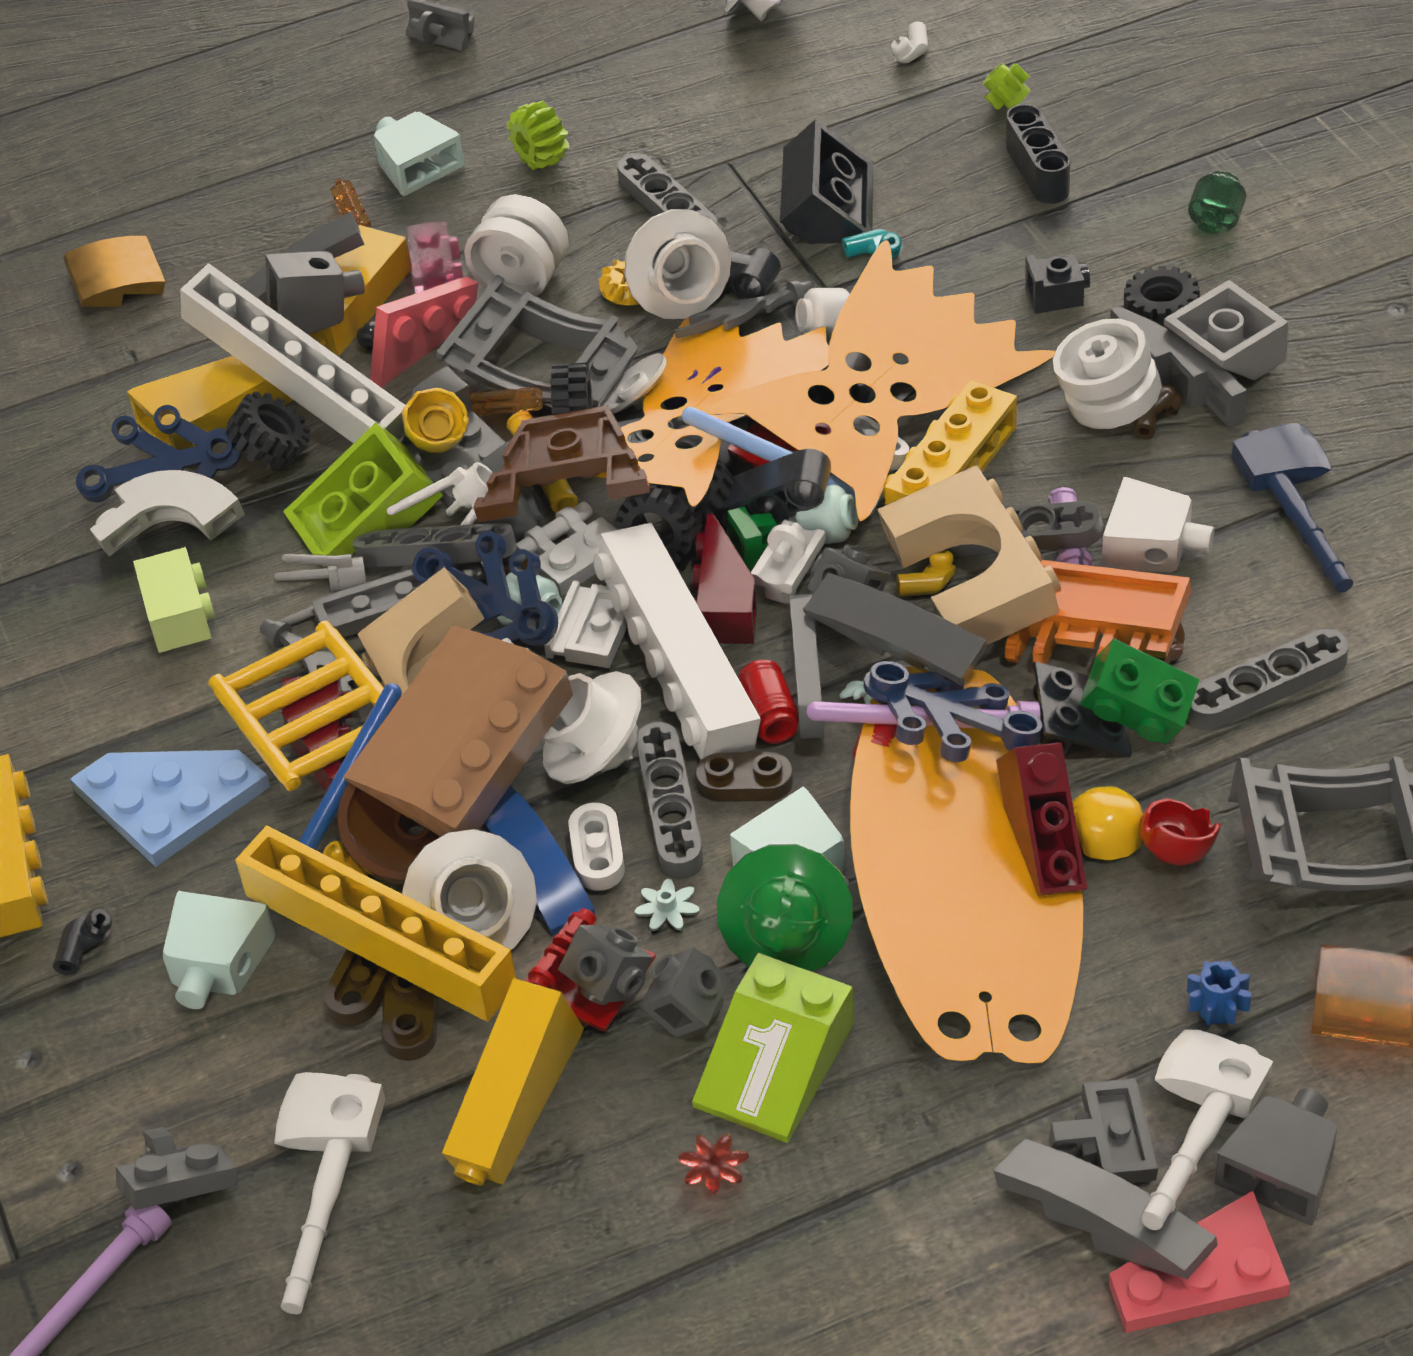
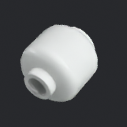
M811 288L804 295L803 299L798 300L796 305L795 319L798 330L806 334L817 328L826 327V342H830L838 315L850 293L844 288Z

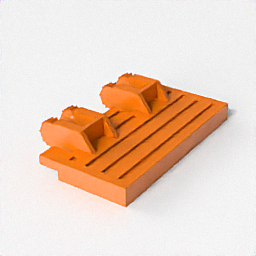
M1042 560L1040 563L1043 568L1048 565L1053 568L1061 586V591L1055 593L1059 613L1010 634L1005 646L1007 662L1018 663L1029 638H1037L1032 651L1033 662L1047 664L1056 644L1094 649L1099 635L1103 634L1096 656L1115 638L1152 657L1167 658L1192 591L1190 578Z

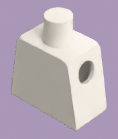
M1123 477L1103 534L1102 567L1172 573L1178 569L1184 549L1210 553L1214 537V527L1191 523L1192 500L1189 496L1132 478Z

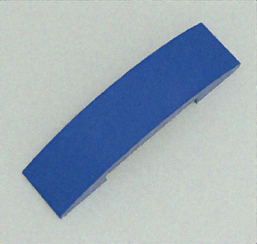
M509 786L486 819L483 832L501 836L522 853L534 874L537 904L534 912L550 935L554 936L561 931L572 912H579L581 908H585L595 914V909L572 866L547 827L526 800L513 787Z

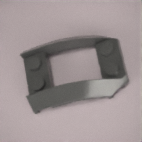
M497 275L436 351V358L489 387L514 397L552 405L551 384L534 381L508 372L488 362V358L513 327L542 341L582 351L583 353L576 363L589 364L593 407L595 408L602 404L629 367L637 353L638 347L630 335L627 338L617 325L619 318L611 315L609 319H597L572 313L554 306L527 291L521 295L504 285V278Z
M1393 756L1388 763L1359 768L1314 769L1276 764L1273 770L1253 767L1250 765L1249 759L1239 758L1235 766L1228 801L1239 803L1252 866L1243 879L1289 887L1331 891L1372 890L1413 883V773L1405 769L1401 757ZM1393 802L1407 860L1375 865H1330L1307 862L1296 812L1360 809Z

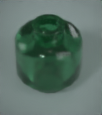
M1215 171L1203 175L1196 182L1189 202V217L1205 233L1217 234L1220 231H1229L1236 227L1247 198L1246 190L1239 179L1229 172Z

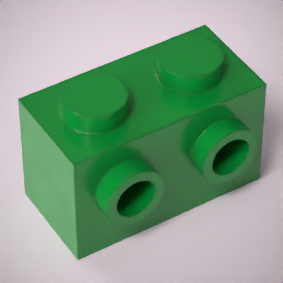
M1113 638L1096 656L1079 705L1092 710L1097 717L1103 720L1117 722L1136 731L1145 740L1160 742L1166 745L1184 728L1200 679Z

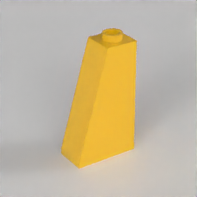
M359 225L365 245L334 259L342 272L360 270L364 279L365 292L361 295L344 298V319L340 324L309 334L310 337L338 357L356 337L358 329L363 327L376 313V307L381 306L411 271L412 266L406 237Z
M234 356L149 382L127 391L137 424L150 435L177 450L195 447V445L176 433L164 434L157 428L154 414L163 405L174 406L179 411L181 418L209 432L217 428L226 429L227 422L247 394L252 395L253 392H259L263 397L265 393L272 394L274 401L278 397L285 400L283 405L293 401L292 398ZM172 414L164 415L161 419V424H172L175 416Z
M513 978L442 1151L444 1157L455 1168L454 1175L458 1178L480 1186L484 1185L486 1179L504 1184L584 1030L562 992Z

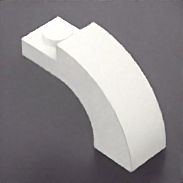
M166 470L144 474L116 488L115 491L122 505L118 508H111L101 514L96 521V525L90 528L98 544L110 557L142 531L159 522L182 521L189 523L201 530L211 541L243 517L245 513L238 498L215 480L193 472Z

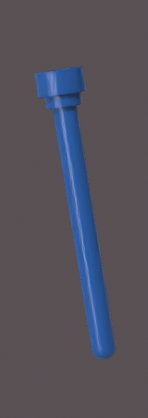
M390 683L383 688L300 838V843L314 850H317L338 812L340 799L349 783L345 781L344 775L402 695L401 688L397 684Z

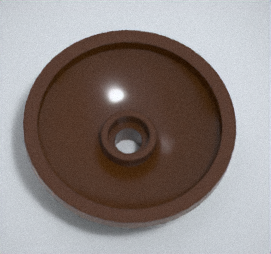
M348 783L342 794L338 807V828L348 855L368 874L383 881L404 884L409 866L424 846L441 836ZM484 823L479 829V831H483ZM414 826L423 827L422 832L419 834L411 835L407 833Z

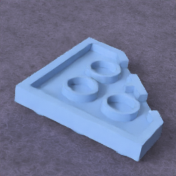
M240 750L107 753L70 778L74 792L155 867L271 787L267 774Z

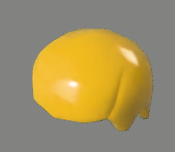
M441 388L415 392L406 406L403 407L402 412L405 435L416 448L429 453H443L455 447L467 432L469 418L467 417L468 413L464 403L453 392Z
M1113 786L1094 787L1072 801L1079 842L1086 856L1095 859L1114 860L1128 857L1142 846L1143 841L1140 835L1139 824L1143 812L1138 801L1129 793Z

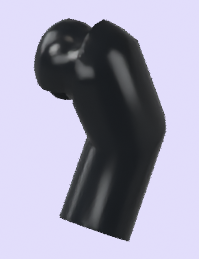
M100 908L92 909L87 914L66 924L53 963L55 971L63 975L77 973L82 953L101 943L109 936L112 918L106 910Z

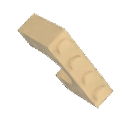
M975 465L878 509L886 540L903 568L958 545H981L999 553L994 563L979 576L931 597L935 615L985 639L988 645L1059 613L1055 593L1061 591V586L1053 568L1050 565L1043 568L1040 563L1042 558L1034 539L1031 536L1024 538L1021 534L1023 531L1022 525L1013 507L1005 509L1003 506L1004 499L996 481L993 478L986 480L979 467Z
M444 567L358 633L366 649L361 655L371 671L377 676L380 675L383 680L380 684L383 688L387 684L395 683L401 688L403 695L453 624L470 630L485 618L467 588Z

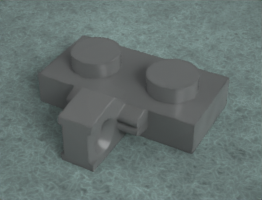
M1136 1078L1083 1083L1081 1096L1085 1112L1076 1114L1075 1119L1071 1121L1051 1122L1049 1134L1050 1147L1077 1158L1082 1156L1086 1162L1097 1161L1099 1168L1117 1175L1129 1183L1156 1181L1158 1165Z
M164 1127L143 1131L145 1154L140 1155V1158L135 1163L116 1167V1186L135 1210L238 1186L237 1166L218 1144L175 1147L172 1134Z

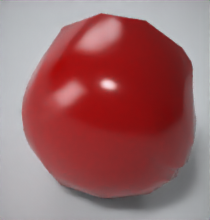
M1164 798L1150 803L1140 819L1139 828L1143 843L1156 858L1162 862L1181 866L1199 862L1210 852L1217 839L1221 824L1215 823L1212 826L1210 813L1207 808L1194 810L1184 802Z

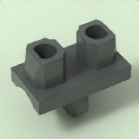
M407 0L409 23L406 28V36L417 38L424 44L436 43L461 51L468 48V36L474 31V14L472 12L426 0Z

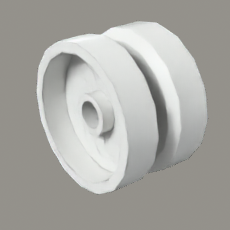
M516 194L502 196L491 204L483 216L481 224L475 228L469 237L464 250L466 265L473 277L484 288H487L494 278L499 275L504 278V285L521 295L527 291L537 296L543 292L551 279L553 271L558 268L569 247L568 233L561 219L547 205L527 196Z
M1102 319L1086 324L1070 333L1057 347L1053 357L1054 372L1060 387L1064 390L1071 415L1081 425L1093 429H1112L1126 425L1146 414L1158 400L1162 388L1160 375L1154 360L1151 358L1150 348L1144 332L1133 322L1123 319Z

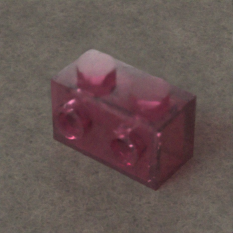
M447 221L424 222L419 225L406 227L416 293L463 278L461 261H456L461 260L457 236L449 237Z

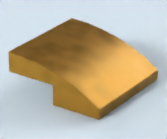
M125 236L100 240L73 249L64 255V263L82 307H121L123 294L163 295L165 279L146 236Z

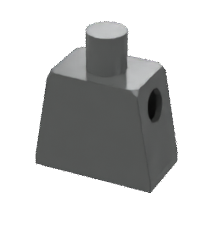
M318 251L265 255L267 306L308 335L340 324L344 319V298L361 295L365 292L364 279L360 270L342 272L329 252Z
M1311 1089L1299 1090L1292 1104L1273 1096L1263 1097L1219 1150L1215 1184L1241 1196L1253 1191L1258 1203L1312 1226L1316 1220L1331 1166L1338 1126L1333 1121L1323 1117L1328 1108L1327 1100L1320 1093Z

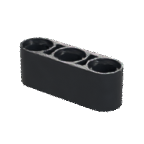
M1029 104L1011 107L1006 114V148L1037 200L1049 204L1064 201L1070 193L1069 155L1038 107Z
M806 448L735 475L731 478L733 480V487L729 488L731 491L729 497L722 500L724 505L720 509H715L714 515L727 534V515L729 510L745 507L749 515L770 513L775 522H779L795 516L797 512L816 508L823 502L831 472V461L822 451Z

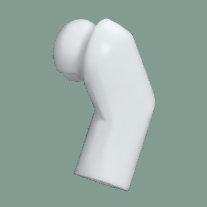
M914 22L909 25V39L903 36L899 37V44L895 40L892 42L891 52L895 55L894 58L898 62L910 63L927 52L929 48L927 29L922 22Z

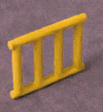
M329 621L320 622L316 626L315 633L226 677L216 674L208 681V685L216 698L279 782L288 791L296 790L301 785L302 778L346 756L362 726L289 763L280 749L369 703L375 705L383 690V686ZM326 647L337 659L248 705L237 694V692ZM347 675H350L359 687L270 733H267L258 722V720Z

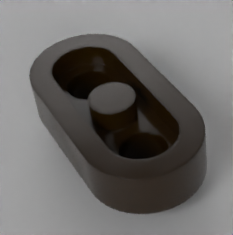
M774 752L714 753L703 758L696 768L697 787L700 794L706 799L716 802L775 801L786 796L793 786L791 763L783 755Z
M346 949L324 993L330 1018L344 1026H356L368 1021L375 1014L384 996V986L392 972L379 965L374 968H368L369 965L375 963Z
M394 973L389 976L384 986L382 1026L384 1041L388 1052L393 1057L404 1061L417 1060L426 1056L436 1043L438 996ZM406 1026L413 1027L409 1030H402Z

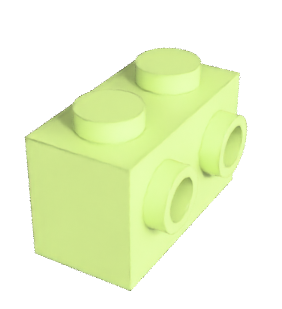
M186 547L133 561L148 620L159 653L212 639L207 620L215 619V614L209 593L199 594L198 591L207 588L200 562L190 563Z

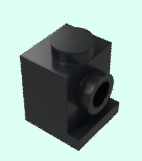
M1034 254L1026 255L1025 288L1035 314L1084 306V288L1090 287V273L1086 263L1078 264L1074 254L1054 256L1036 260Z

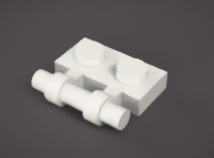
M585 501L573 508L566 506L556 513V519L543 527L535 526L524 534V539L516 543L517 550L526 549L539 556L541 568L537 575L552 580L558 587L560 596L569 591L573 581H578L581 584L596 574L593 560L594 555L599 551L601 533L617 530L602 517L586 525L584 521L593 516V511ZM564 534L569 536L557 545L553 543L554 540Z

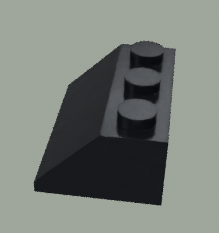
M815 119L783 147L780 223L783 224L788 232L800 236L809 244L842 243L843 238L872 231L873 162Z

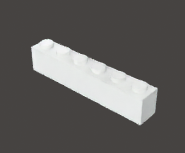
M209 263L180 289L181 318L352 443H355L375 422L380 424L398 440L403 436L402 412L403 407L406 406Z
M652 523L601 533L599 551L594 555L593 560L596 575L599 580H605L610 590L614 609L617 612H623L628 623L631 641L635 645L639 644L645 655L647 670L652 678L657 677L663 689L664 701L668 710L671 712L675 711L680 720L682 734L687 745H693L700 760L714 753L748 752L754 750L761 718Z

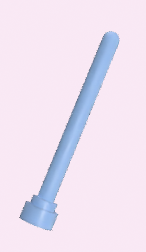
M687 407L682 412V419L686 424L771 462L793 453L694 407ZM830 473L828 485L842 487L846 494L853 495L855 499L854 489Z

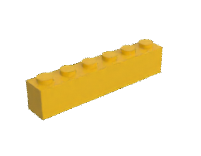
M267 825L235 859L247 897L258 903L267 904L268 908L486 1022H489L502 1006L513 978L516 979L511 949Z

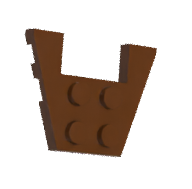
M606 405L522 420L502 455L504 460L503 466L500 471L492 472L486 482L488 492L484 498L478 497L473 508L478 522L517 516L521 486L532 484L545 486L557 480L578 476L591 478L601 472H607L606 487L610 499L650 493V486L644 469H641L634 451L632 448H629L624 433L609 406Z

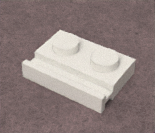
M578 581L572 582L558 613L556 634L544 645L546 658L553 659L554 655L565 656L566 661L610 668L628 623L623 612H617L614 609L608 586L592 584L591 588L581 587Z

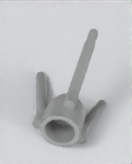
M351 554L339 556L282 555V561L285 563L324 565L327 568L274 574L276 581L329 578L331 592L346 590L366 583L363 557L351 558ZM313 606L281 620L294 625L315 616Z

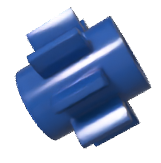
M1204 961L1200 976L1195 974L1188 975L1189 1012L1198 1011L1200 1016L1206 1020L1207 1025L1212 1023H1229L1234 1025L1237 1009L1240 1011L1250 1010L1252 994L1248 992L1249 974L1240 975L1231 961H1216L1212 963Z

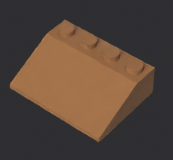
M453 624L346 772L344 779L439 836L449 832L471 829L479 830L573 696L567 672L526 648Z

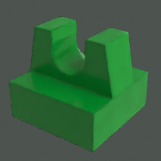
M741 507L728 511L727 536L749 571H751L767 548L768 535L777 526V523L770 513L749 515L746 508Z

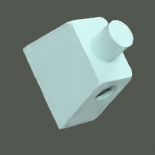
M414 112L398 121L392 117H384L376 126L373 138L379 165L403 196L465 166L460 134L421 112Z
M804 787L730 834L733 866L744 855L769 844H797L821 853L841 873L846 867L845 846L842 835ZM843 876L848 886L849 881L845 876Z
M183 891L177 892L164 944L163 960L171 983L178 987L175 998L181 1005L190 1009H201L204 1007L210 992L235 995L242 991L276 936L267 904Z

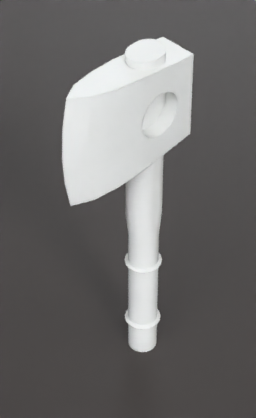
M1184 1030L1168 1047L1159 1063L1155 1080L1166 1090L1202 1106L1189 1126L1181 1148L1177 1154L1172 1156L1171 1165L1158 1188L1149 1196V1203L1141 1216V1221L1147 1228L1151 1230L1161 1229L1168 1215L1175 1210V1203L1190 1176L1197 1171V1164L1201 1156L1214 1141L1228 1114L1246 1118L1253 1110L1269 1081L1273 1065L1272 1060L1259 1055L1250 1046L1237 1044L1218 1035L1201 1030Z
M311 1072L296 1074L286 1092L279 1111L274 1144L292 1149L324 1151L313 1186L308 1216L305 1225L301 1227L302 1236L290 1276L286 1278L287 1286L281 1308L290 1314H300L302 1312L308 1290L312 1288L311 1279L323 1238L327 1236V1224L341 1189L351 1152H371L386 1098L382 1084L373 1083L364 1075L349 1074L344 1077Z

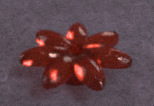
M730 1134L721 1136L714 1147L704 1135H697L696 1146L698 1152L688 1151L679 1155L681 1163L694 1167L685 1176V1184L692 1185L706 1178L708 1191L711 1194H716L720 1189L721 1179L723 1178L733 1183H741L743 1181L742 1175L734 1166L746 1161L749 1158V1154L745 1150L729 1151L732 1145Z

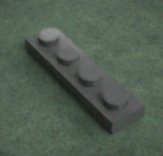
M483 562L453 563L454 568L488 586ZM439 564L435 568V574L438 571ZM411 568L311 600L318 623L329 621L342 637L359 633L423 583L415 578Z

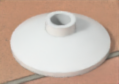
M657 353L634 364L623 373L599 407L608 405L612 414L625 410L632 405L637 410L642 409L644 396L656 385L665 369L666 358L662 354Z

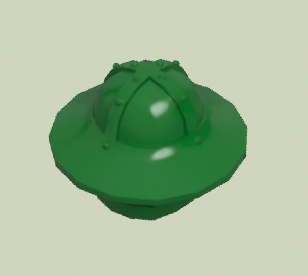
M769 844L744 855L726 873L717 896V925L728 949L748 967L751 966L757 954L760 953L812 972L824 967L843 948L853 924L852 894L841 871L821 853L797 844Z

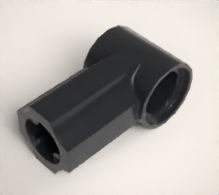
M764 248L752 249L747 255L731 252L730 277L725 287L733 288L734 292L742 299L765 296L780 272V261L775 254Z

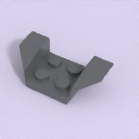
M446 366L413 388L411 398L417 391L432 388H441L453 392L464 403L468 413L469 423L464 437L455 447L443 453H429L416 448L404 431V445L412 453L433 483L449 476L458 467L467 470L477 462L487 466L492 472L500 471L504 464L502 455L511 440L505 442L472 411L468 385ZM455 485L440 491L443 494L441 499L448 506H451L456 500L452 492Z

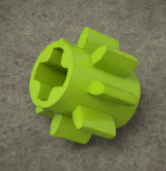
M1002 62L983 81L982 84L989 90L983 97L997 110H1000L1003 105L1008 109L1019 105L1031 90L1024 83L1030 76L1018 64L1013 63L1008 68Z

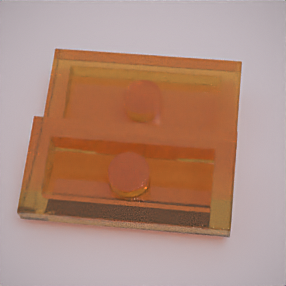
M1321 944L1311 1034L1413 1048V956Z

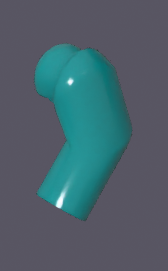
M875 229L842 239V247L846 258L865 253L873 255L884 241L889 242L892 259L897 257L903 248L902 239L897 233L888 232L883 229Z

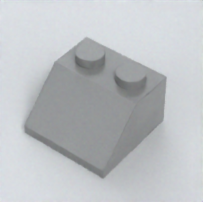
M1230 280L1164 318V325L1220 367L1249 379L1256 380L1287 359L1288 321Z

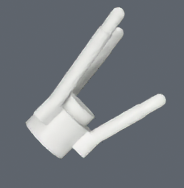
M478 462L474 463L467 470L458 467L449 476L388 507L387 513L394 515L455 485L452 492L456 500L447 508L446 514L452 516L462 507L472 508L461 525H473L477 519L473 508L474 503L478 497L484 498L488 492L486 482L492 471L487 466Z

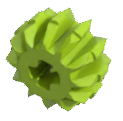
M543 100L518 107L515 112L510 114V120L506 123L507 129L510 132L508 139L514 146L513 151L517 152L520 155L521 162L523 164L527 163L532 170L542 169L547 166L551 167L559 163L560 159L565 157L566 150L569 149V143L565 138L568 135V131L563 128V119H559L556 116L555 109L548 107Z

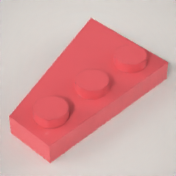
M466 276L376 307L370 380L382 388L443 343L476 302L478 282Z
M1253 1191L1197 1222L1198 1225L1216 1236L1218 1246L1188 1279L1131 1261L1109 1273V1287L1125 1333L1289 1296V1280Z

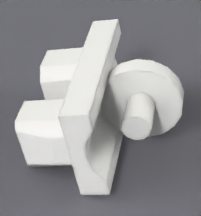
M784 520L781 525L775 526L769 533L767 539L768 546L751 574L755 579V584L765 588L767 599L788 604L790 603L789 595L796 594V589L803 577L812 568L817 554L826 541V533L820 529L805 530L798 523Z

